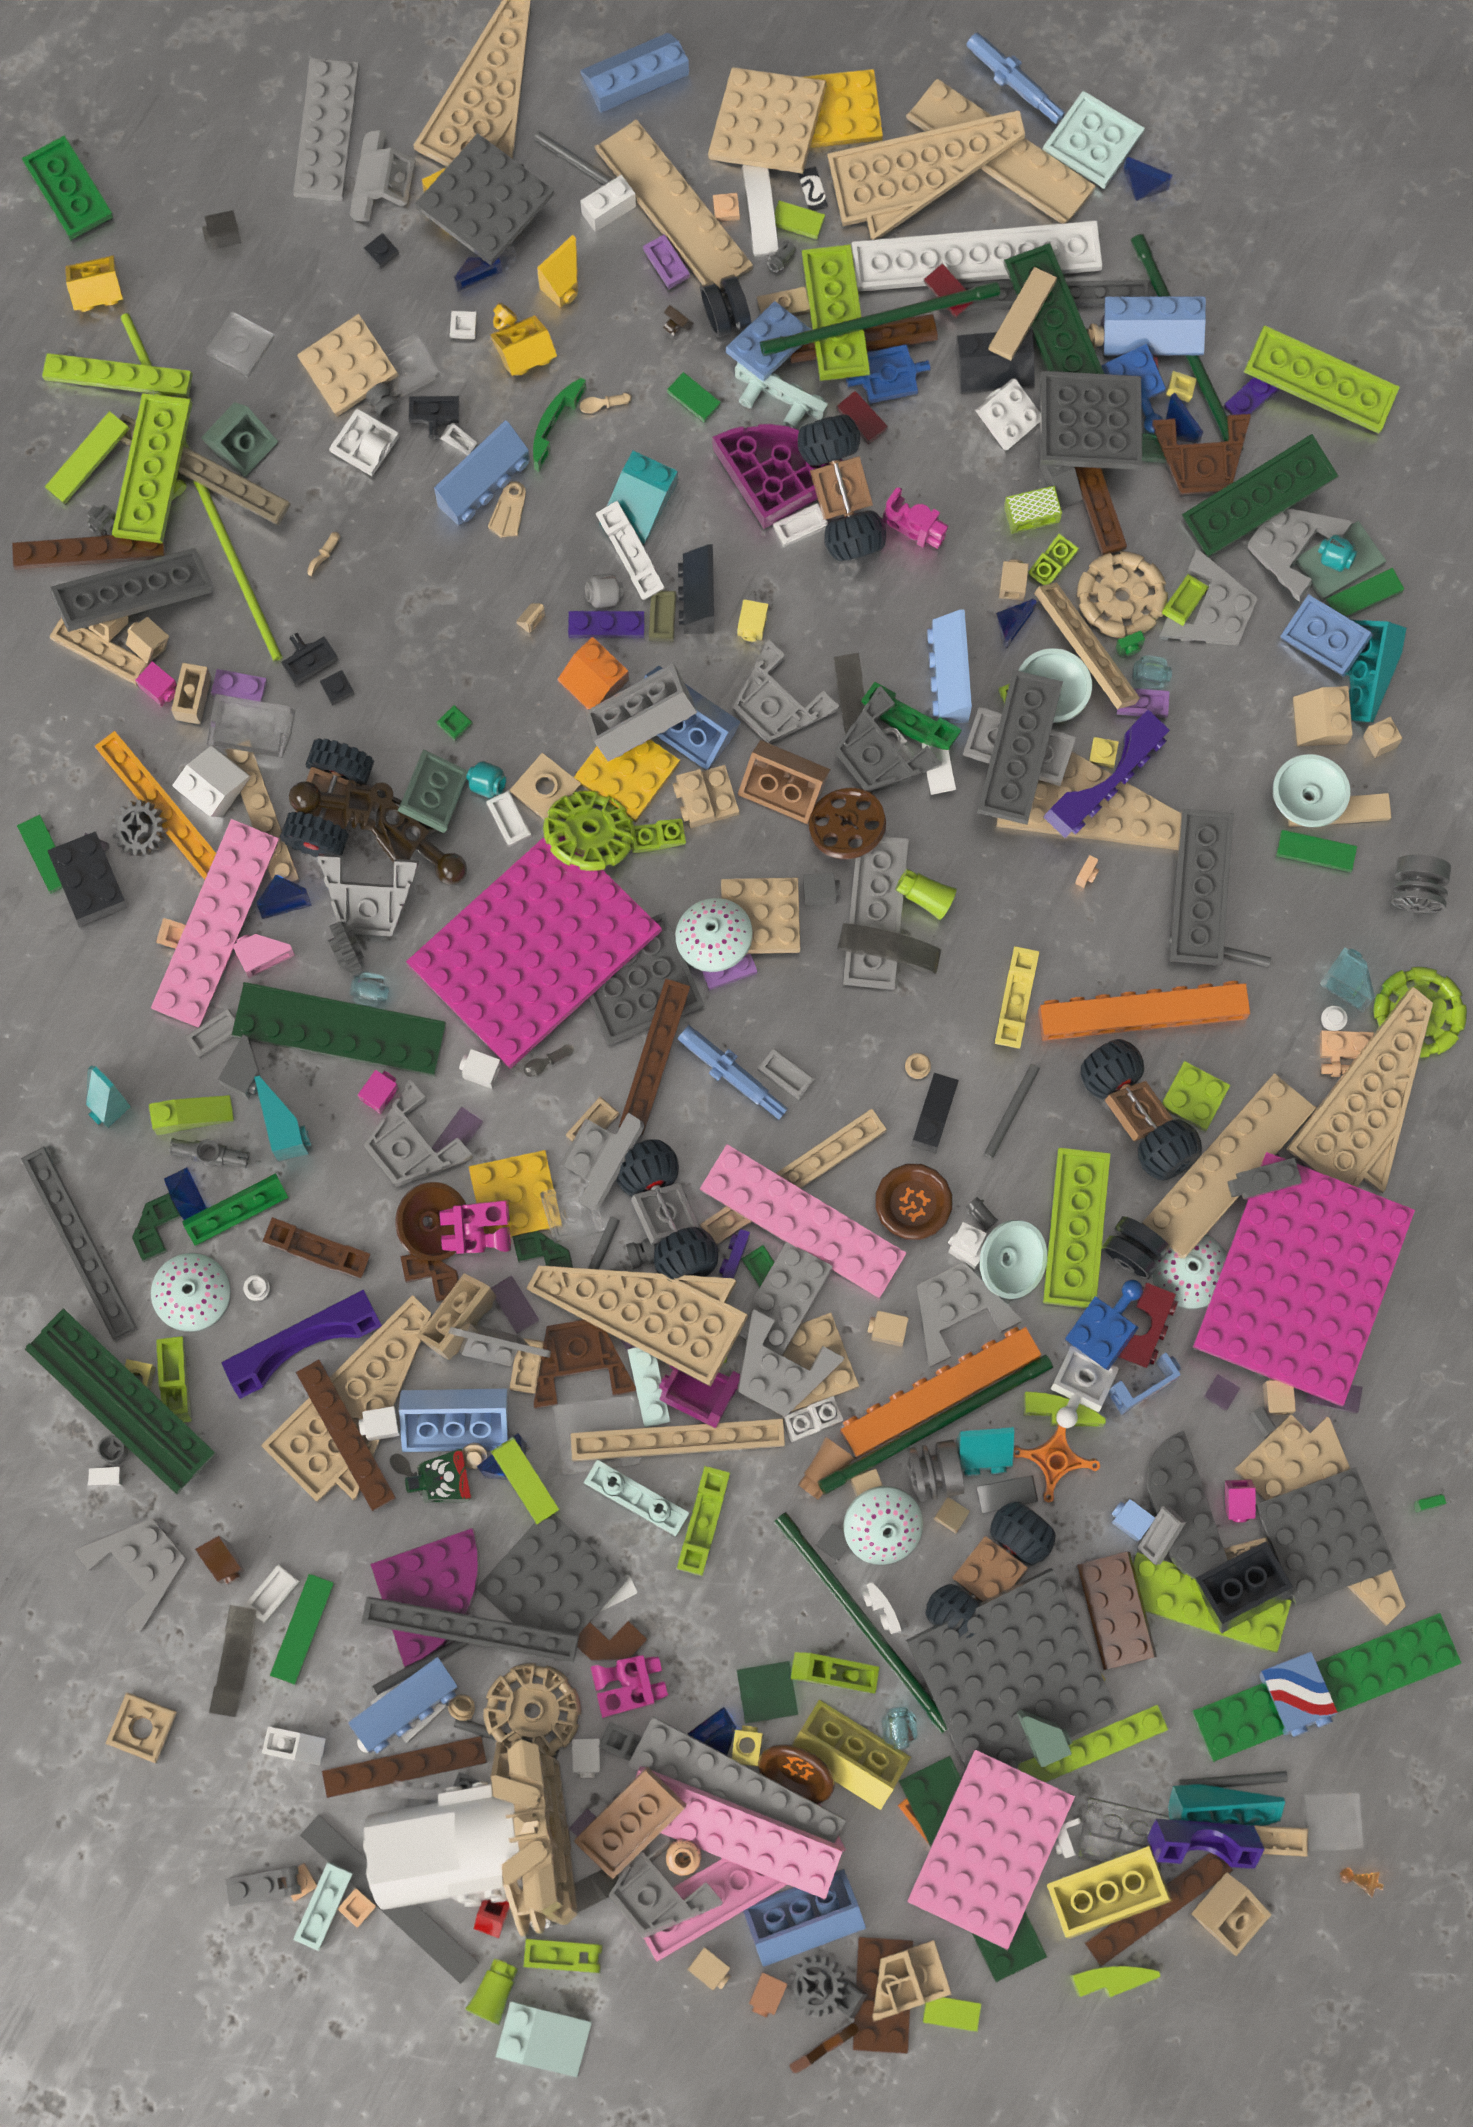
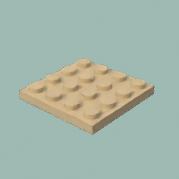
M732 67L709 148V159L803 173L824 98L826 82L823 80Z

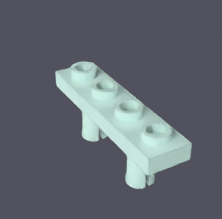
M737 363L735 377L748 383L739 399V403L744 407L752 408L758 395L763 391L792 406L783 421L784 426L796 429L804 414H808L818 420L825 418L827 415L828 403L822 397L804 392L797 384H788L782 381L775 373H772L763 382L740 363Z
M599 1460L595 1462L584 1481L585 1485L675 1537L689 1516V1512Z

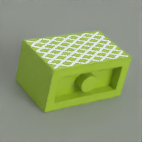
M1054 486L1005 498L1004 509L1011 534L1059 523L1061 520L1062 511Z

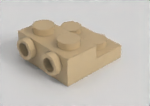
M725 765L705 771L698 769L676 775V783H673L676 798L681 797L682 799L681 815L684 822H689L690 829L739 815L738 805Z

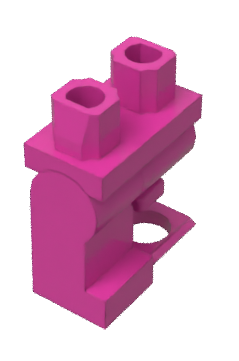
M896 488L887 500L882 516L883 522L910 539L917 541V545L922 548L928 543L939 549L947 534L945 533L949 527L939 520L940 512L935 509L931 512L930 508L924 504H917L910 508L909 504H904L905 498L901 496L902 488Z
M508 1200L455 1205L451 1209L440 1211L441 1225L454 1224L455 1235L442 1236V1250L456 1251V1254L485 1252L486 1247H494L501 1252L511 1251L510 1227L500 1228L494 1234H485L483 1226L510 1224Z
M644 1655L616 1661V1667L604 1668L599 1665L590 1667L596 1692L601 1691L609 1682L617 1680L621 1682L622 1688L597 1693L602 1719L654 1705V1701L668 1696L665 1681L650 1685L648 1677L649 1674L662 1671L659 1657L644 1658Z

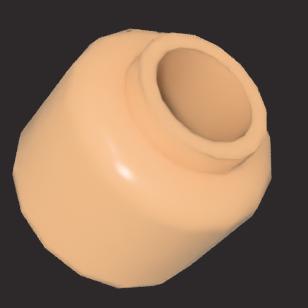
M684 1839L674 1840L669 1845L666 1853V1863L669 1869L680 1876L694 1873L698 1869L702 1858L701 1849L693 1841Z

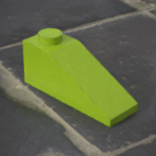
M230 1095L173 1099L149 1104L152 1129L157 1135L234 1121Z
M795 1652L790 1679L876 1694L880 1667L814 1653Z

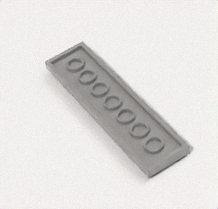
M654 1716L628 1764L629 1767L638 1771L640 1766L648 1767L652 1771L832 1843H835L846 1821L841 1816Z

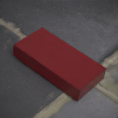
M943 263L923 280L937 297L966 290ZM975 301L947 309L957 318Z
M856 391L836 406L840 414H846L854 420L859 429L860 436L868 444L888 429L886 423Z

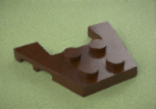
M1251 414L1227 416L1228 442L1178 445L1176 441L1175 419L1152 420V427L1180 495L1217 493L1233 483Z
M585 1320L546 1327L543 1349L550 1350L551 1355L550 1358L541 1356L534 1409L558 1405L554 1379L557 1377L608 1369L613 1396L636 1392V1386L606 1331Z

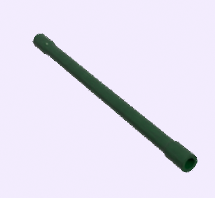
M1144 234L1134 236L1130 241L1145 268L1157 296L1171 297ZM1185 355L1218 425L1221 437L1224 442H1228L1227 415L1199 355Z
M995 281L969 290L809 331L764 340L760 342L761 353L763 356H767L797 346L941 309L1000 296V287L998 282Z
M1046 1354L1025 1365L1021 1370L850 1465L817 1481L824 1495L846 1484L850 1479L999 1396L1053 1369L1050 1358Z
M784 1512L774 1523L785 1537L793 1543L925 1710L931 1722L943 1734L947 1727L934 1700L806 1540L796 1523L787 1512Z

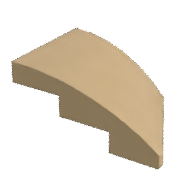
M934 1940L881 1958L873 2012L874 2021L951 1995Z

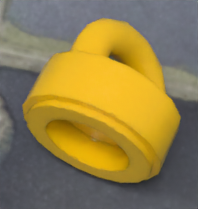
M498 303L493 309L496 314L493 318V325L496 329H503L507 324L512 326L518 319L517 315L503 303Z

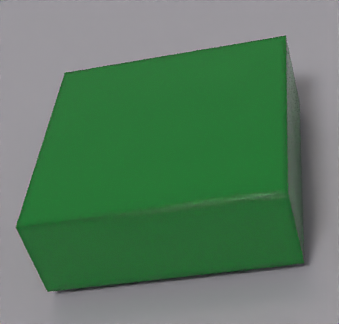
M455 705L436 722L454 741L473 725L472 721Z
M1439 1494L1419 1499L1413 1505L1417 1513L1441 1507L1447 1503L1444 1495Z

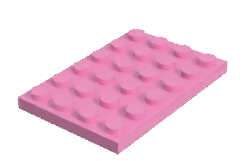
M974 1750L907 1902L1008 1950L1075 1796Z

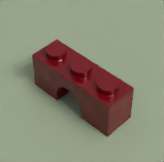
M1147 1282L1144 1284L1143 1294L1138 1299L1135 1308L1143 1310L1149 1315L1151 1320L1150 1329L1144 1335H1133L1118 1358L1143 1368H1147L1149 1364L1154 1365L1159 1350L1155 1349L1158 1339L1164 1340L1169 1327L1165 1325V1321L1168 1315L1173 1316L1178 1301L1174 1300L1176 1294Z

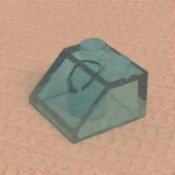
M1344 947L1320 985L1363 1013L1375 997L1367 961L1362 959L1363 956L1354 949L1348 950Z

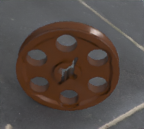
M842 788L828 793L816 803L809 817V830L814 844L824 854L837 859H853L867 854L880 843L886 830V816L883 806L873 794L859 788ZM843 799L846 803L841 808H835L832 806L834 801ZM868 801L871 803L868 809L860 810L857 808L860 802ZM821 817L830 819L824 826L816 824V821ZM850 821H852L853 825L846 824L845 826H843V822L849 823ZM870 821H877L879 823V826L874 830L866 828L867 823ZM829 837L838 839L837 843L832 846L824 844L825 840ZM854 839L863 841L862 845L857 848L850 847L849 843Z

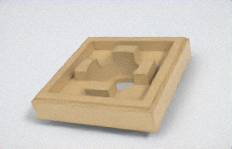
M541 753L509 791L544 820L548 817L547 811L555 801L564 795L567 797L573 795V792H577L582 785L554 761ZM545 777L554 782V789L551 793L541 794L536 790V784L541 778Z
M126 1692L105 1744L157 1763L178 1712ZM146 1718L152 1723L153 1729L147 1738H139L134 1734L133 1726L138 1719Z

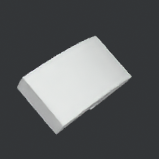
M922 743V749L928 746L941 762L940 767L927 771L931 795L956 790L949 750L935 748Z
M834 1396L781 1418L791 1443L844 1421Z
M872 1582L867 1583V1590L863 1591L866 1607L871 1606L873 1612L883 1609L884 1614L880 1615L883 1629H889L890 1635L900 1633L902 1630L891 1604L877 1586Z

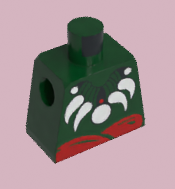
M462 1449L420 1463L417 1466L418 1475L405 1478L407 1493L421 1491L424 1503H466L471 1499Z

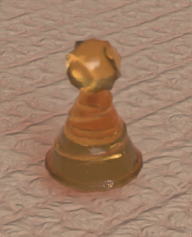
M1345 1868L1340 1872L1342 1882L1349 1883L1353 1881L1371 1898H1373L1376 1888L1383 1890L1384 1887L1383 1884L1377 1883L1380 1875L1379 1871L1376 1873L1354 1874L1350 1868Z

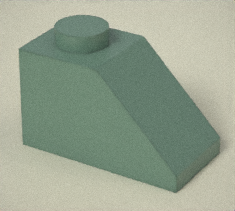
M1024 1710L1017 1711L1031 1750L1041 1767L1071 1755L1069 1745L1072 1744V1741L1066 1729L1062 1730L1055 1722Z

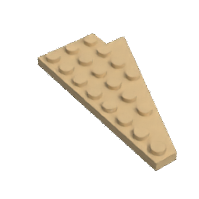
M531 0L501 1L415 142V151L448 167L474 136L479 133L513 159Z
M1020 110L827 154L842 225L847 226L867 221L871 240L880 239L1023 139L1025 131Z
M1072 752L1061 786L1038 780L1027 825L997 818L996 827L1061 835L1043 816L1066 792L1092 788L1104 782L1112 774ZM1120 782L1116 786L1119 791L1109 801L1104 798L1099 803L1102 808L1093 818L1088 815L1083 820L1086 825L1076 835L1073 832L1068 835L1178 850L1181 813L1128 783L1124 785Z
M1410 987L1286 1148L1291 1154L1314 1171L1358 1187L1364 1179L1378 1192L1384 1193L1433 1002L1416 988Z
M538 1266L526 1288L539 1297L709 1386L712 1385L748 1318L746 1313L726 1304L737 1284V1281L732 1278L684 1275L672 1280L658 1273Z
M413 1295L330 1376L359 1432V1420L363 1419L362 1412L395 1407L421 1343L417 1336L432 1316ZM309 1397L261 1446L317 1503L336 1484L355 1501L360 1488ZM362 1435L374 1457L381 1439L368 1441L366 1435Z
M1291 1414L1234 1471L1243 1480L1251 1479L1256 1493L1263 1501L1347 1471L1350 1467L1328 1416L1309 1433ZM1392 1570L1348 1586L1385 1626L1406 1607Z

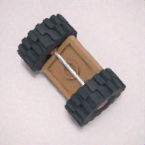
M318 738L313 741L305 764L306 768L310 769L306 781L314 783L320 792L344 795L346 785L350 780H354L357 785L367 784L375 761L364 751H359L356 747L348 746L349 744H341L336 740L330 741L329 739L324 738L322 740ZM318 807L315 811L306 814L297 811L289 812L280 835V840L285 842L284 844L287 846H292V849L300 850L301 853L310 854L313 857H317L319 854L342 855L349 833H347L342 824L341 810Z

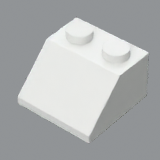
M210 746L186 765L172 786L210 817H223L251 776L214 746Z

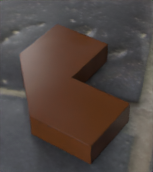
M412 1254L400 1256L405 1282L409 1283L432 1278L437 1303L443 1302L459 1281L457 1270L442 1261H426Z
M629 1621L610 1640L589 1622L578 1634L577 1648L591 1661L623 1660L631 1658L648 1639Z
M855 2022L837 2031L789 2065L792 2072L797 2074L826 2053L857 2034L859 2029Z

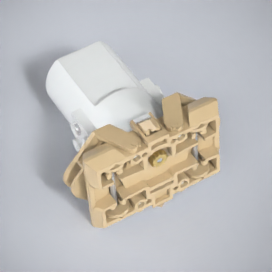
M513 1740L512 1746L508 1751L503 1742H498L495 1748L491 1772L492 1785H489L488 1782H478L472 1784V1788L462 1790V1787H450L445 1789L446 1793L438 1794L437 1803L369 1814L364 1824V1850L367 1859L366 1873L377 1905L382 1910L452 1898L458 1901V1903L465 1904V1907H474L481 1905L482 1900L491 1899V1902L508 1900L518 1933L521 1937L528 1934L530 1922L533 1923L537 1933L544 1932L546 1919L562 1925L568 1924L578 1915L570 1853L572 1850L569 1825H567L559 1761L554 1757L546 1755L545 1750L540 1746L524 1740Z

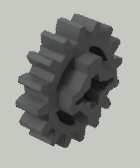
M138 800L137 804L136 802L129 801L128 808L120 807L121 815H114L118 822L111 825L112 828L117 829V832L112 837L120 839L117 846L125 847V853H133L135 856H141L142 853L150 855L151 849H159L158 841H165L161 834L168 831L167 828L162 827V824L167 820L166 818L159 817L162 810L154 809L155 804L146 803L143 800Z
M341 921L330 925L329 927L334 938L328 941L340 968L347 965L352 977L362 973L363 970L358 960L364 958L353 931L345 932Z
M813 1955L811 1961L808 1957L803 1958V1966L800 1964L793 1966L797 1973L788 1975V1978L793 1980V1984L788 1985L787 1989L794 1991V1994L789 1999L798 2000L796 2009L799 2010L805 2007V2015L807 2016L811 2015L813 2011L816 2017L822 2016L823 2011L827 2015L833 2013L831 2006L839 2008L841 2004L838 1998L846 1997V1994L841 1991V1987L848 1986L847 1982H841L840 1979L845 1975V1972H837L836 1969L839 1964L837 1962L829 1964L828 1956L823 1957L821 1961L819 1955ZM813 1967H820L823 1970L819 1971V1973L816 1974L814 1971H810L809 1969ZM814 1981L820 1982L818 1985L820 1991H815L816 1984ZM816 1998H819L821 2001H824L825 2003L821 2005H816L811 2002L814 2001Z

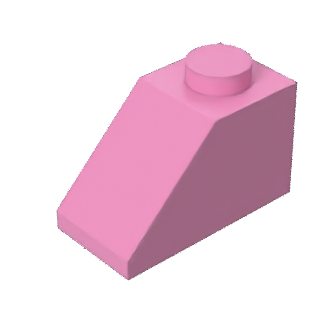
M249 934L244 935L236 941V944L232 945L248 978L295 956L290 944L257 934L252 936Z

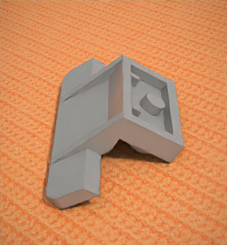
M381 130L368 132L363 139L350 208V216L356 221H370L374 199L382 197L400 206L406 205L408 201L415 159L393 148L383 149L386 133Z
M628 1113L615 1135L585 1119L560 1164L590 1181L578 1204L592 1210H597L601 1206L619 1174L622 1162L626 1161L625 1155L630 1149H633L644 1129V1123Z
M473 1324L470 1325L468 1331L450 1327L448 1332L464 1337L460 1348L461 1355L510 1367L518 1350L549 1358L551 1355L550 1350L530 1346L519 1335Z

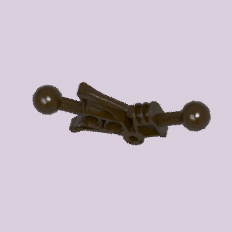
M350 780L346 785L344 795L320 792L318 787L309 781L299 782L290 789L289 802L295 811L306 814L315 811L318 807L341 810L343 826L347 827L350 821L353 829L356 828L357 823H360L362 830L372 831L376 837V842L393 864L395 859L411 860L416 850L435 865L436 876L447 885L458 884L467 875L466 861L462 856L456 853L444 854L426 839L432 833L438 832V830L398 811L402 800L393 796L392 788L386 783L357 785L354 780ZM371 810L376 812V822L369 818ZM385 817H393L396 820V824L388 823ZM406 833L414 834L416 840L408 839Z

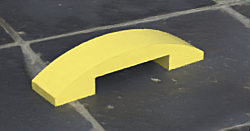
M1014 946L995 1044L1018 1049L1021 1047L1040 951Z

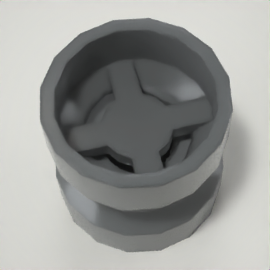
M385 382L376 384L366 394L367 400L370 404L375 405V411L381 418L391 415L400 406L399 400L396 396L391 395V390Z
M648 1238L643 1239L638 1244L634 1242L626 1244L633 1269L640 1268L644 1263H654L655 1247L654 1244L651 1245Z
M106 1436L98 1444L99 1456L109 1464H121L128 1456V1448L116 1436Z

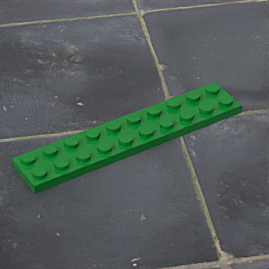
M1441 1613L1316 1662L1337 1712L1462 1664ZM1263 1683L1191 1711L1212 1762L1283 1735V1729L1285 1728L1267 1685Z

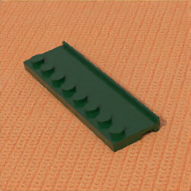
M243 982L231 1035L240 1039L242 1035H245L250 1041L435 1077L446 1030V1022Z
M64 1308L41 1330V1333L31 1343L26 1345L25 1350L176 1495L216 1455L199 1436Z
M951 1756L899 1780L930 1847H932L961 1782V1777ZM1024 1911L1008 1950L972 1933L995 1982L1047 1958L1026 1911Z

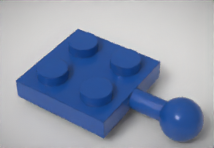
M1145 344L1101 365L1104 374L1141 376V408L1146 417L1144 419V427L1148 432L1155 433L1152 427V420H1163V418L1154 412L1149 399L1167 391V388L1149 346Z
M1134 1279L1128 1280L1123 1284V1295L1114 1308L1095 1296L1065 1338V1340L1108 1371L1139 1328L1122 1315L1129 1303L1139 1299L1143 1294L1141 1283Z

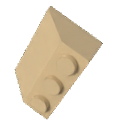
M464 1273L418 1334L417 1338L436 1353L450 1360L460 1351L461 1344L464 1341V1337L448 1333L450 1327L468 1331L471 1324L477 1325L481 1317L491 1309L493 1301L497 1296L488 1285Z

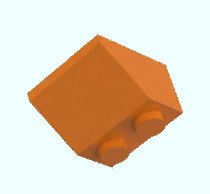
M592 637L573 655L559 676L558 681L589 710L614 696L629 681V671Z

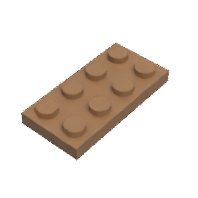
M646 1767L573 1842L604 1872L614 1879L685 1809L687 1804L652 1770Z

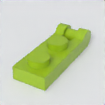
M526 1939L523 1967L600 1973L601 1964H598L599 1953H602L603 1945ZM580 1952H588L587 1963H579Z

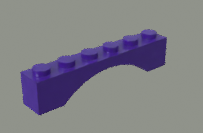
M1147 710L1124 734V747L1121 759L1114 773L1104 782L1092 788L1066 792L1043 818L1064 838L1071 832L1076 835L1086 825L1083 820L1088 815L1093 818L1102 808L1099 803L1104 798L1109 801L1119 791L1116 786L1120 782L1125 785L1135 773L1132 769L1136 765L1141 768L1151 758L1148 753L1152 749L1157 752L1167 742L1164 737L1170 730L1151 711Z
M363 1289L266 1340L221 1362L232 1388L238 1398L241 1399L263 1388L277 1368L302 1349L334 1338H360L378 1329L382 1324Z

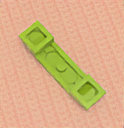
M704 1466L685 1541L679 1557L678 1570L703 1576L730 1476L729 1472Z

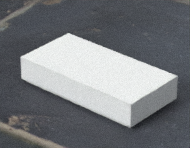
M817 503L773 523V528L785 548L826 529L828 521L823 519L821 508Z
M509 790L486 801L508 847L532 837Z
M278 1564L245 1603L244 1607L263 1623H266L300 1581Z

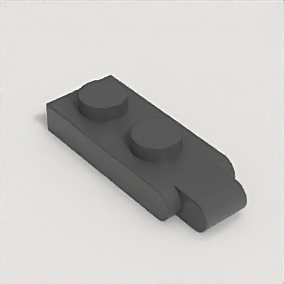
M1295 1158L1237 1173V1179L1227 1182L1231 1197L1242 1195L1243 1200L1301 1185L1302 1180Z

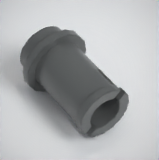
M785 240L773 255L768 256L767 266L772 271L779 272L784 270L785 263L797 251L792 243L788 245L789 241Z
M976 1197L966 1206L969 1210L967 1213L972 1214L983 1226L984 1230L987 1231L998 1219L983 1204L984 1200Z

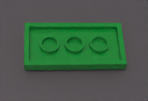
M65 135L22 158L24 165L70 240L113 218L111 210Z

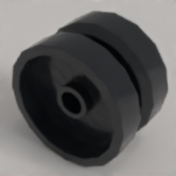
M734 274L721 278L720 289L713 281L700 286L703 306L717 338L730 334L732 325L737 330H741L751 324L750 311L744 292Z
M1122 1216L1114 1228L1117 1236L1109 1235L1101 1249L1122 1268L1138 1277L1149 1280L1157 1268L1154 1260H1162L1170 1246L1161 1236L1144 1224L1127 1216Z

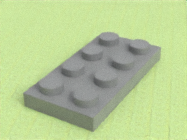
M982 707L978 708L963 756L990 764L1002 716L1001 713ZM1051 730L1039 780L1061 786L1076 737Z
M786 1242L747 1309L746 1314L748 1318L739 1336L746 1339L750 1323V1313L754 1309L775 1320L763 1342V1346L783 1356L832 1271L833 1266Z

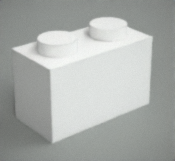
M622 175L581 200L582 215L595 233L636 207L635 192Z

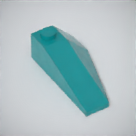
M1352 620L1372 632L1373 636L1346 674L1350 678L1349 701L1351 721L1373 723L1402 655L1407 628L1388 621Z
M91 1065L88 1068L86 1105L91 1110L88 1115L98 1126L103 1122L109 1128L131 1106L115 1085L96 1066Z
M1201 1784L1178 1785L1172 1787L1168 1804L1169 1819L1267 1826L1281 1821L1285 1799L1284 1797Z

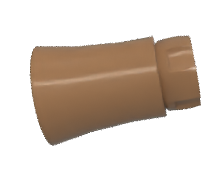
M825 1437L819 1451L804 1472L806 1476L801 1479L798 1486L819 1500L823 1492L817 1481L836 1470L850 1465L856 1458Z

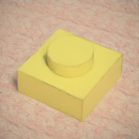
M1173 371L1169 379L1166 395L1189 403L1193 397L1196 378Z
M1094 737L1089 761L1098 766L1114 768L1119 742Z

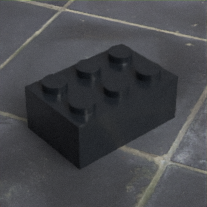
M96 831L47 850L79 927L127 908L125 899Z

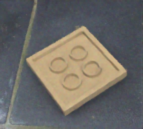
M359 314L297 354L337 417L364 400L367 392L376 384L381 382L389 383L399 376Z
M798 878L721 879V898L738 904L751 921L753 938L747 954L800 953Z
M831 1313L801 1323L783 1357L809 1370L821 1347L824 1346L844 1357V1359L790 1413L829 1397H835L859 1388Z

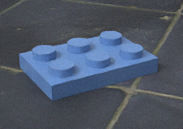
M774 301L726 347V353L764 382L800 346L763 356L760 342L812 329Z
M1308 594L1280 637L1290 645L1345 677L1373 634Z

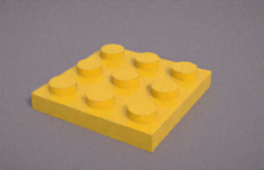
M874 69L802 77L823 80L827 85L810 148L883 140Z
M650 739L609 762L600 749L596 747L574 778L587 790L596 791L599 795L605 797L609 795L619 801L627 809L625 812L628 817H631L636 823L679 766L680 760ZM609 799V803L611 805L616 806V808L618 809L620 808L616 803Z
M545 1150L469 1166L476 1203L508 1200L510 1224L483 1226L485 1234H494L500 1228L510 1227V1238H513L512 1236L525 1233L541 1232L562 1227Z

